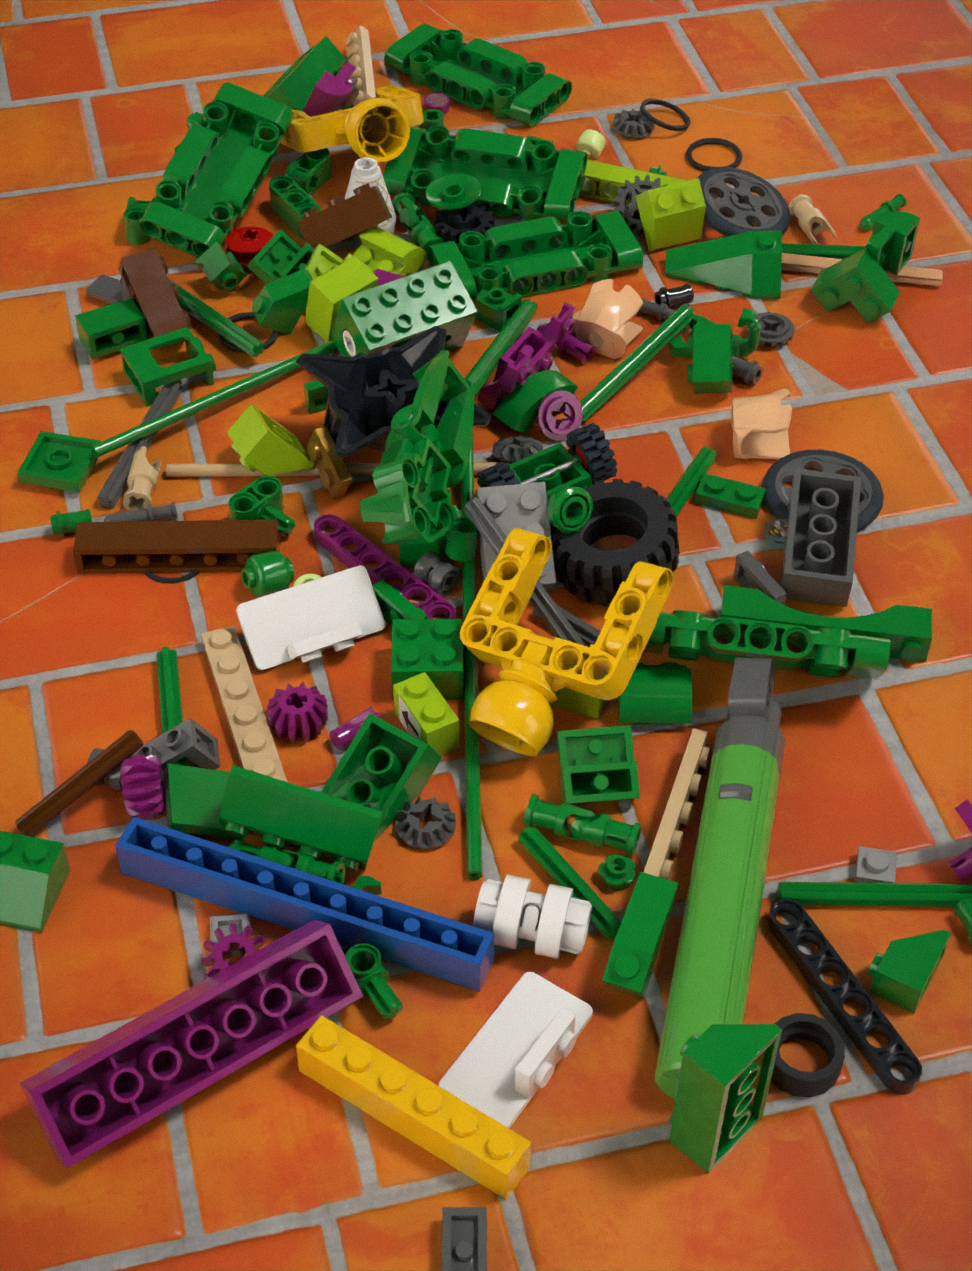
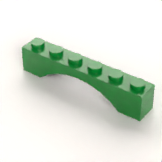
M724 585L720 617L799 625L810 630H818L819 628L844 629L850 631L852 635L890 639L889 658L926 662L932 641V608L895 605L884 611L866 616L847 618L826 617L790 608L770 598L759 589Z

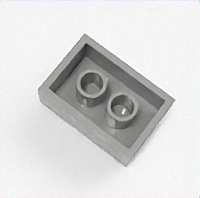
M545 482L477 488L474 498H478L506 537L514 528H520L545 535L551 540ZM479 532L484 582L497 555ZM552 548L549 559L538 579L544 588H551L556 583Z

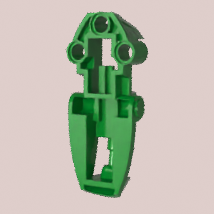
M447 350L440 351L437 356L413 373V376L419 382L413 404L400 409L394 415L391 421L392 428L388 434L385 450L383 451L381 465L376 466L373 471V480L378 493L359 501L363 522H383L385 524L382 543L428 544L435 542L446 532L453 530L455 526V517L450 506L451 495L446 489L457 485L463 479L466 472L473 434L474 385L471 381L463 378L448 358L450 353ZM451 400L436 429L433 423L439 401Z

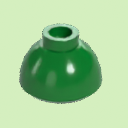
M576 486L563 487L553 493L548 499V516L552 524L563 533L579 531L587 524L593 510L592 498L583 488Z

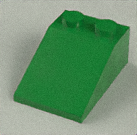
M369 713L321 793L382 811L376 840L396 819L397 812L403 810L405 802L411 803L424 789L442 757L427 743Z

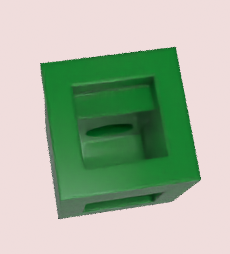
M496 286L489 291L481 290L475 299L478 311L476 319L501 331L521 305L522 295L517 293L513 296Z

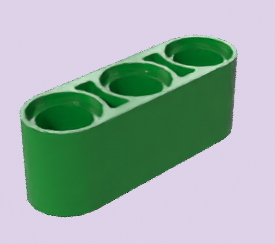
M275 176L269 180L271 209L301 239L305 240L297 222L304 219L303 213L318 207L320 212L322 208L292 178L288 176Z

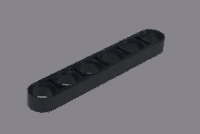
M792 899L777 900L770 908L768 927L882 1083L896 1094L905 1095L912 1093L917 1088L922 1075V1065L919 1059L805 909ZM783 912L790 913L796 918L797 922L792 925H784L777 920L776 915ZM805 941L811 942L818 947L819 952L808 955L800 951L797 945ZM827 971L834 972L840 976L842 982L837 985H829L821 979L820 974ZM847 1002H856L864 1008L865 1013L860 1016H852L844 1010L843 1005ZM872 1033H879L888 1040L889 1045L883 1048H876L868 1042L866 1036ZM896 1065H903L912 1072L913 1078L906 1081L899 1080L892 1075L890 1069Z

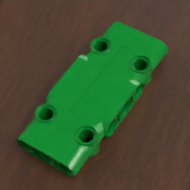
M425 23L392 44L384 56V63L387 67L409 75L410 81L415 85H427L431 91L444 94L449 99L473 109L489 108L492 110V115L497 119L506 120L513 118L530 126H535L565 103L572 91L571 81L552 73L545 75L546 67L540 62H528L517 53L478 38L471 40L469 43H464L461 31L456 29L443 31Z
M232 83L222 84L212 102L204 106L203 118L200 123L192 124L167 165L162 181L156 186L155 198L139 221V229L150 238L197 257H200L216 241L222 245L228 234L233 231L235 220L238 216L242 217L266 177L272 159L277 155L278 145L293 121L294 114L292 110L284 104Z
M434 125L427 129V131L422 128L410 127V138L406 148L398 157L387 162L383 178L389 195L396 196L399 193L408 192L412 194L418 204L428 206L431 204L426 199V189L431 182L448 174H468L478 179L481 184V195L475 201L477 207L486 206L487 212L492 211L493 217L508 218L515 213L520 214L521 218L525 221L545 217H555L558 220L567 221L568 215L574 212L585 175L587 152L569 149L558 151L554 144L548 140H540L532 145L529 139L522 136L474 129H460L457 131L456 136L450 135L448 129L442 125Z
M618 210L592 216L587 212L576 211L568 215L567 224L561 225L560 221L555 217H545L496 226L487 230L484 235L476 231H468L460 236L459 245L455 241L428 245L430 266L434 267L451 261L472 301L476 299L477 294L481 290L489 291L494 286L513 296L518 293L522 297L577 287L582 285L587 279L592 282H599L609 279L613 273L638 269L643 266V253L640 244Z
M676 610L673 613H660L655 628L643 651L663 654V645L669 642L668 657L673 659L698 661L699 655H703L717 663L734 665L736 657L773 658L775 670L794 671L799 667L808 668V674L838 678L840 677V669H844L845 676L877 680L886 672L888 667L890 639L852 635L848 630L837 628L810 630L799 625L732 617L709 618L699 612ZM723 637L729 643L720 644L714 638ZM751 641L760 642L764 648L754 647ZM787 645L796 647L799 653L790 651Z

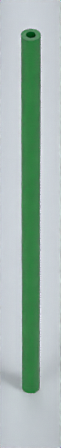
M332 340L304 353L330 355L339 351L335 341ZM302 354L91 446V452L95 458H98L301 368L296 363V360Z

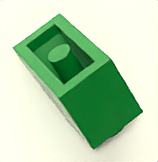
M302 269L264 285L261 293L254 299L251 308L259 326L291 334L307 306L310 281L313 280L308 270Z
M943 929L891 941L885 954L882 955L877 952L870 965L868 975L873 976V981L869 993L915 1013L945 954L951 932Z

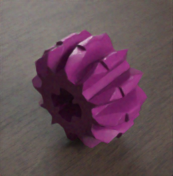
M302 682L298 687H293L288 683L286 690H275L274 698L269 699L267 705L268 723L271 729L276 730L279 739L289 736L293 743L297 737H303L308 742L310 734L320 735L322 726L327 725V700L325 695L320 694L317 686L307 688L304 682Z
M145 754L124 759L120 773L122 794L127 813L131 817L143 819L164 814L166 794L161 761L155 755L145 756Z
M236 923L229 925L230 935L227 936L219 928L214 930V934L219 942L205 941L203 944L204 948L212 953L201 957V964L211 967L205 974L206 978L208 979L231 966L230 960L225 962V959L232 957V951L239 950L241 956L246 954L247 957L260 950L259 948L265 943V938L259 935L251 939L253 928L249 925L243 929L241 935L238 934Z

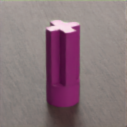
M373 707L366 709L329 733L331 742L338 750H343L351 744L369 713L381 719L379 713H375Z

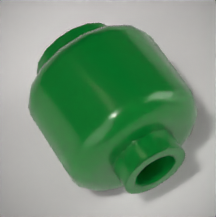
M278 551L259 553L248 558L245 568L241 571V578L246 589L250 588L251 592L260 598L288 589L294 581V568L291 560Z

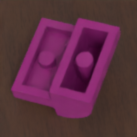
M347 62L336 77L326 71L315 85L303 112L311 117L343 110L353 91L352 85L355 80L351 77L356 67Z

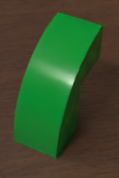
M547 370L529 376L523 386L519 384L511 393H508L497 406L493 415L511 429L528 433L538 416L537 407L542 404L543 396L553 393V390L568 391L574 394L578 386L558 371Z

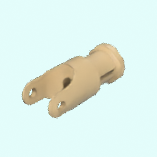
M800 194L791 200L788 206L790 214L798 218L799 226L813 244H818L814 236L823 231L830 232L836 238L833 227L821 211L812 206V200L808 195Z
M145 446L136 450L127 479L129 489L124 493L123 506L128 511L148 509L147 505H151L152 501L151 493L156 488L161 461L156 460L150 465L145 457L147 451Z

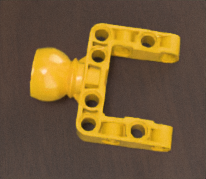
M389 85L376 88V98H369L353 108L311 117L303 111L292 110L294 118L281 143L298 152H311L349 142L351 149L360 158H373L377 163L388 162L398 157L406 148L410 138V127L424 122L420 94Z
M514 528L507 536L495 562L491 566L460 630L461 641L477 659L503 668L499 673L501 681L490 684L477 696L470 712L468 722L470 727L484 738L505 749L521 755L536 757L552 734L553 712L549 703H554L557 700L556 691L567 688L602 700H612L619 697L631 679L673 585L672 570L643 561L634 564L626 582L622 581L615 597L612 599L604 616L606 622L595 645L591 644L590 647L557 637L552 640L535 635L531 629L517 626L551 554V540L549 537L539 533ZM608 673L603 679H600L602 675Z

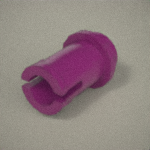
M573 331L566 338L562 336L556 343L561 353H569L584 364L588 363L592 358L584 354L583 351L592 355L595 353V347L577 338Z

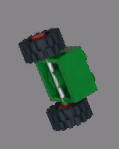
M590 423L566 435V445L569 449L558 443L510 465L505 464V462L498 463L478 472L477 483L480 487L545 482L548 504L549 497L563 487L576 486L581 488L586 485L588 488L594 486V482L606 481L615 477L617 462L613 458L615 455L614 451L610 449V442L608 439H605L603 430L600 431V427L595 425V423Z

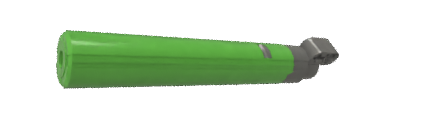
M735 658L729 689L727 718L718 727L654 1078L658 1088L672 1098L678 1087L679 1079L676 1076L682 1062L680 1051L686 1041L694 1034L701 1036L712 1024H744L786 741L780 730L782 711L780 706L772 699L775 677L773 658Z

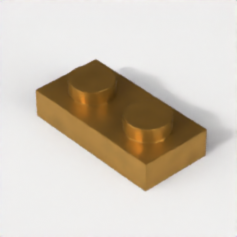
M321 427L314 430L307 445V453L310 460L315 463L320 473L321 483L328 489L332 499L344 497L353 479L342 457L334 452L335 443L327 427Z

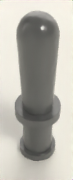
M643 298L641 299L644 304L638 311L656 316L659 321L667 320L675 312V310L668 308L667 304L662 303L658 305Z
M172 502L170 505L152 508V505H147L148 509L109 514L105 517L104 522L156 521L172 517L176 519L178 516L175 502Z

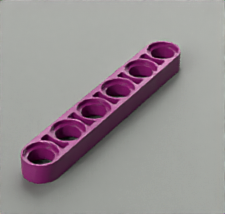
M327 514L315 520L313 524L315 541L348 568L359 565L364 566L369 561L380 563L376 568L364 566L372 585L382 579L385 582L393 578L403 581L401 584L390 586L398 589L408 601L413 596L424 597L426 599L424 602L412 604L415 607H420L428 619H432L436 614H445L449 617L448 619H456V611L451 603L340 517ZM327 527L337 529L334 533L330 534L321 532L322 529ZM347 544L358 546L357 549L352 551L342 549Z

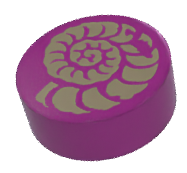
M432 93L425 96L423 99L424 111L436 109L443 112V114L449 111V98L440 93Z

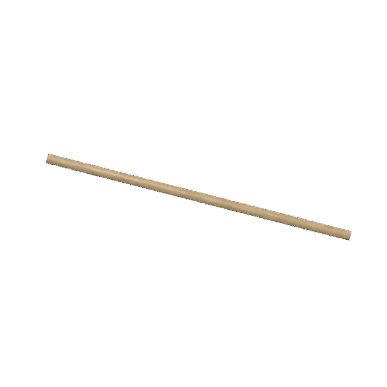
M474 462V475L501 462ZM345 463L351 476H373L375 467L381 465V463ZM243 464L166 465L167 477L266 476L257 469L255 472L250 471ZM314 464L311 469L271 476H320V473Z

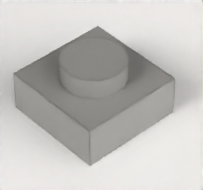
M859 846L854 882L895 883L897 852Z

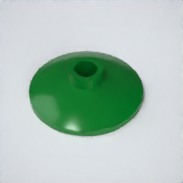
M448 174L437 178L429 184L426 189V199L429 204L439 209H460L472 204L479 198L482 191L481 184L478 179L468 174Z

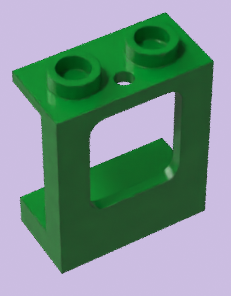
M188 327L120 348L123 372L146 407L151 406L157 397L155 388L202 373L210 386L214 385L213 371H216L215 361L210 353L206 354L198 336L194 337ZM185 340L186 352L191 358L189 360L168 367H160L150 353L154 349Z

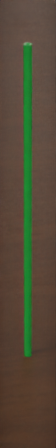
M473 434L466 472L461 480V511L464 517H468L463 510L464 505L474 499ZM476 556L470 561L462 562L463 622L476 598ZM463 644L467 877L477 880L482 877L479 734L470 727L468 722L471 708L478 696V659Z

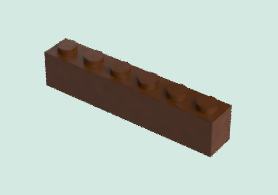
M278 520L77 522L73 554L78 574L144 573V571L152 573H190L193 570H200V572H241L245 568L250 556L270 551L280 552V534Z

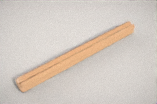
M782 253L781 270L820 274L822 270L843 259ZM904 266L897 275L886 271L892 282L939 287L943 279V271L940 269Z

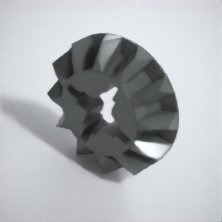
M634 109L631 111L622 110L621 113L615 114L613 120V129L618 134L628 138L647 136L652 133L655 125L642 114L641 110L635 111Z
M772 312L759 313L754 316L761 324L759 340L761 346L765 344L771 345L772 348L776 344L785 346L787 341L792 340L795 328L792 321L787 317Z
M510 436L507 439L501 438L493 444V455L501 461L510 464L543 450L542 443L531 437Z
M418 796L416 802H405L403 810L397 812V833L405 843L412 847L431 849L441 846L455 832V813L451 812L448 802L441 804L436 800L435 796L431 800H422ZM427 815H431L432 821H429L426 826L424 825L423 830H421L420 820H423Z

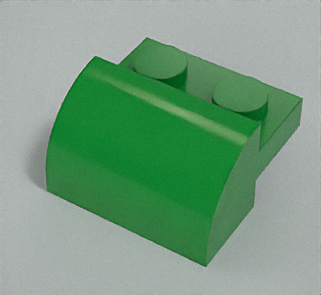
M893 211L879 216L874 221L872 236L869 238L865 248L870 251L885 272L889 271L897 275L912 258L920 217L908 212Z
M280 229L250 261L247 267L263 282L269 284L305 269L314 248L308 243L301 248Z
M638 662L626 689L617 700L619 723H691V669L687 668L686 665H680L675 662H665L661 665H645Z
M631 725L556 732L559 758L558 775L563 802L576 804L640 798L637 761H634Z

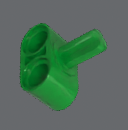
M267 475L257 478L229 499L230 520H278L279 533L286 536L292 533V529L296 525L292 518L283 513L282 484L274 476Z

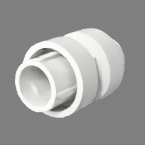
M509 874L506 875L504 882L488 879L482 883L476 904L473 926L494 933V945L516 950L520 938L535 941V954L559 959L561 951L573 954L583 952L592 905L589 901L573 898L574 889L549 884L546 895L530 891L531 879Z

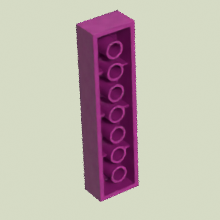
M312 920L19 1084L56 1159L66 1168H69L310 1028L321 1015L327 1018L363 997V994L330 923Z

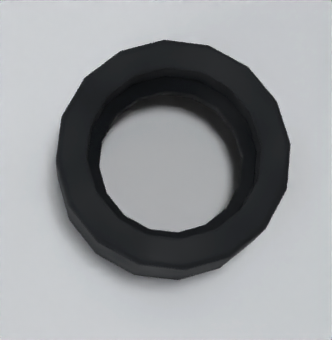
M795 1013L782 1017L775 1023L782 1029L771 1081L780 1090L793 1096L814 1097L824 1094L836 1084L845 1059L844 1042L838 1030L827 1020L813 1014ZM791 1039H807L818 1044L826 1052L828 1063L825 1068L814 1072L799 1071L790 1067L781 1058L779 1048L782 1043Z

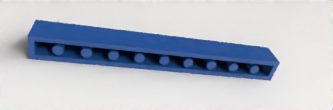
M136 817L131 819L115 845L122 874L240 913H249L252 917L291 930H296L312 920L330 923L336 938L340 940L342 945H346L348 949L361 943L370 944L379 950L382 960L480 992L494 961V933Z

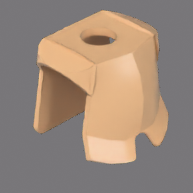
M613 279L601 280L592 285L583 309L573 316L572 320L575 321L572 331L575 332L577 338L594 346L595 353L612 359H618L625 354L626 347L643 331L641 325L629 322V320L637 314L644 302L631 286L626 285L620 292H615L613 290Z
M782 388L772 394L733 398L731 403V425L733 428V454L736 459L762 458L779 460L790 454L788 428L791 420L792 406L790 404L781 405L782 401L791 395L789 390Z

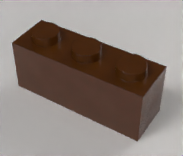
M369 183L354 189L355 195L346 200L342 195L327 202L329 205L327 209L319 212L318 207L303 213L304 219L297 222L306 243L314 249L319 243L328 248L392 218L379 187H370Z
M153 248L121 258L118 270L130 298H132L145 317L148 339L185 327L191 328L187 312L185 310L182 311L178 303L180 297L177 287L174 283L170 284L166 275L168 274V267L165 259L162 256H158L156 249Z

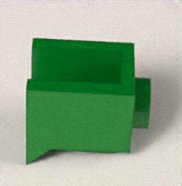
M217 241L193 262L204 271L212 284L228 292L247 277L234 254L230 251L226 254Z

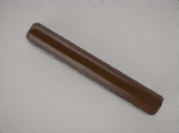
M128 730L19 817L15 822L19 831L25 836H32L121 765L124 759H128L142 748L144 744L135 731Z

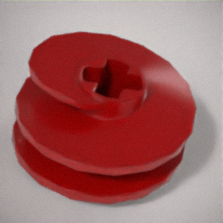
M259 227L235 229L226 237L227 253L230 251L239 263L248 265L274 235L268 230Z

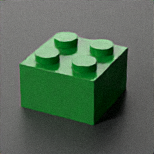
M392 619V700H394V684L423 672L428 675L444 699H463V642L460 639L462 619Z

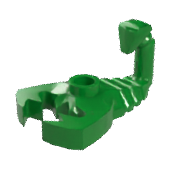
M746 308L742 310L737 327L746 325L749 328L748 339H743L741 336L733 334V356L735 357L749 356L758 348L761 324L758 319L754 318L755 310ZM694 314V319L682 331L684 334L689 329H692L690 336H694V325L715 323ZM681 334L676 339L673 338L668 342V349L673 357L693 358V355H689L688 343L683 342Z

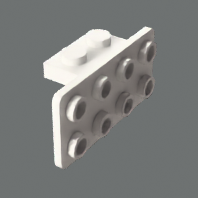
M361 565L242 603L236 608V613L254 665L261 671L299 658L302 659L303 663L315 660L323 656L322 650L334 647L335 652L355 646V639L379 632L385 628V620L368 572Z
M526 972L443 1076L439 1086L507 1128H510L540 1087L543 1088L548 1083L555 1066L561 1058L568 1056L578 1035L592 1018V1007L534 972Z

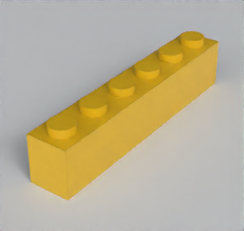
M321 1015L297 1043L298 1066L301 1073L505 1200L509 1198L529 1170L531 1162V1142L326 1017Z

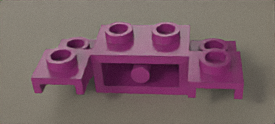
M565 302L557 317L553 315L550 322L540 324L537 327V331L529 327L500 358L494 381L481 387L477 401L493 410L519 384L523 386L529 376L541 371L550 370L553 364V359L550 357L555 344L562 336L568 337L574 327L575 321L572 320L575 307Z

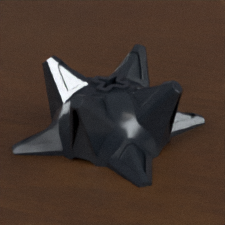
M434 326L400 347H387L382 352L368 355L359 353L352 357L302 353L296 360V363L328 388V401L323 427H327L335 443L334 452L338 456L346 457L365 446L383 453L388 434L392 428L391 421L394 415L400 409L413 404L419 382L413 376V373L437 356L440 351L444 350L447 329ZM451 400L439 401L433 423L436 429ZM474 404L473 426H487L491 420V415Z

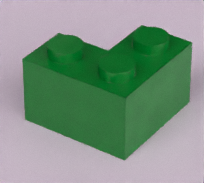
M867 248L822 270L811 288L812 293L827 312L851 301L867 323L891 312L900 294L898 288Z

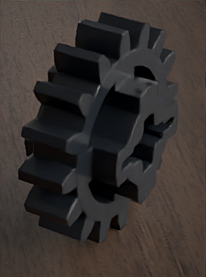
M476 202L460 209L436 211V217L434 218L436 236L441 237L444 242L455 241L456 244H459V238L465 232L476 231L484 235L487 230L494 227L492 211L487 212L486 206L478 208Z

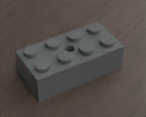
M795 468L789 496L780 584L786 592V599L847 607L853 584L861 477Z

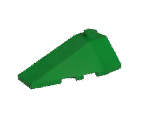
M749 231L666 250L665 276L694 284L702 282L716 286L717 290L724 292L726 289L742 292L743 297L751 299H780L782 231Z

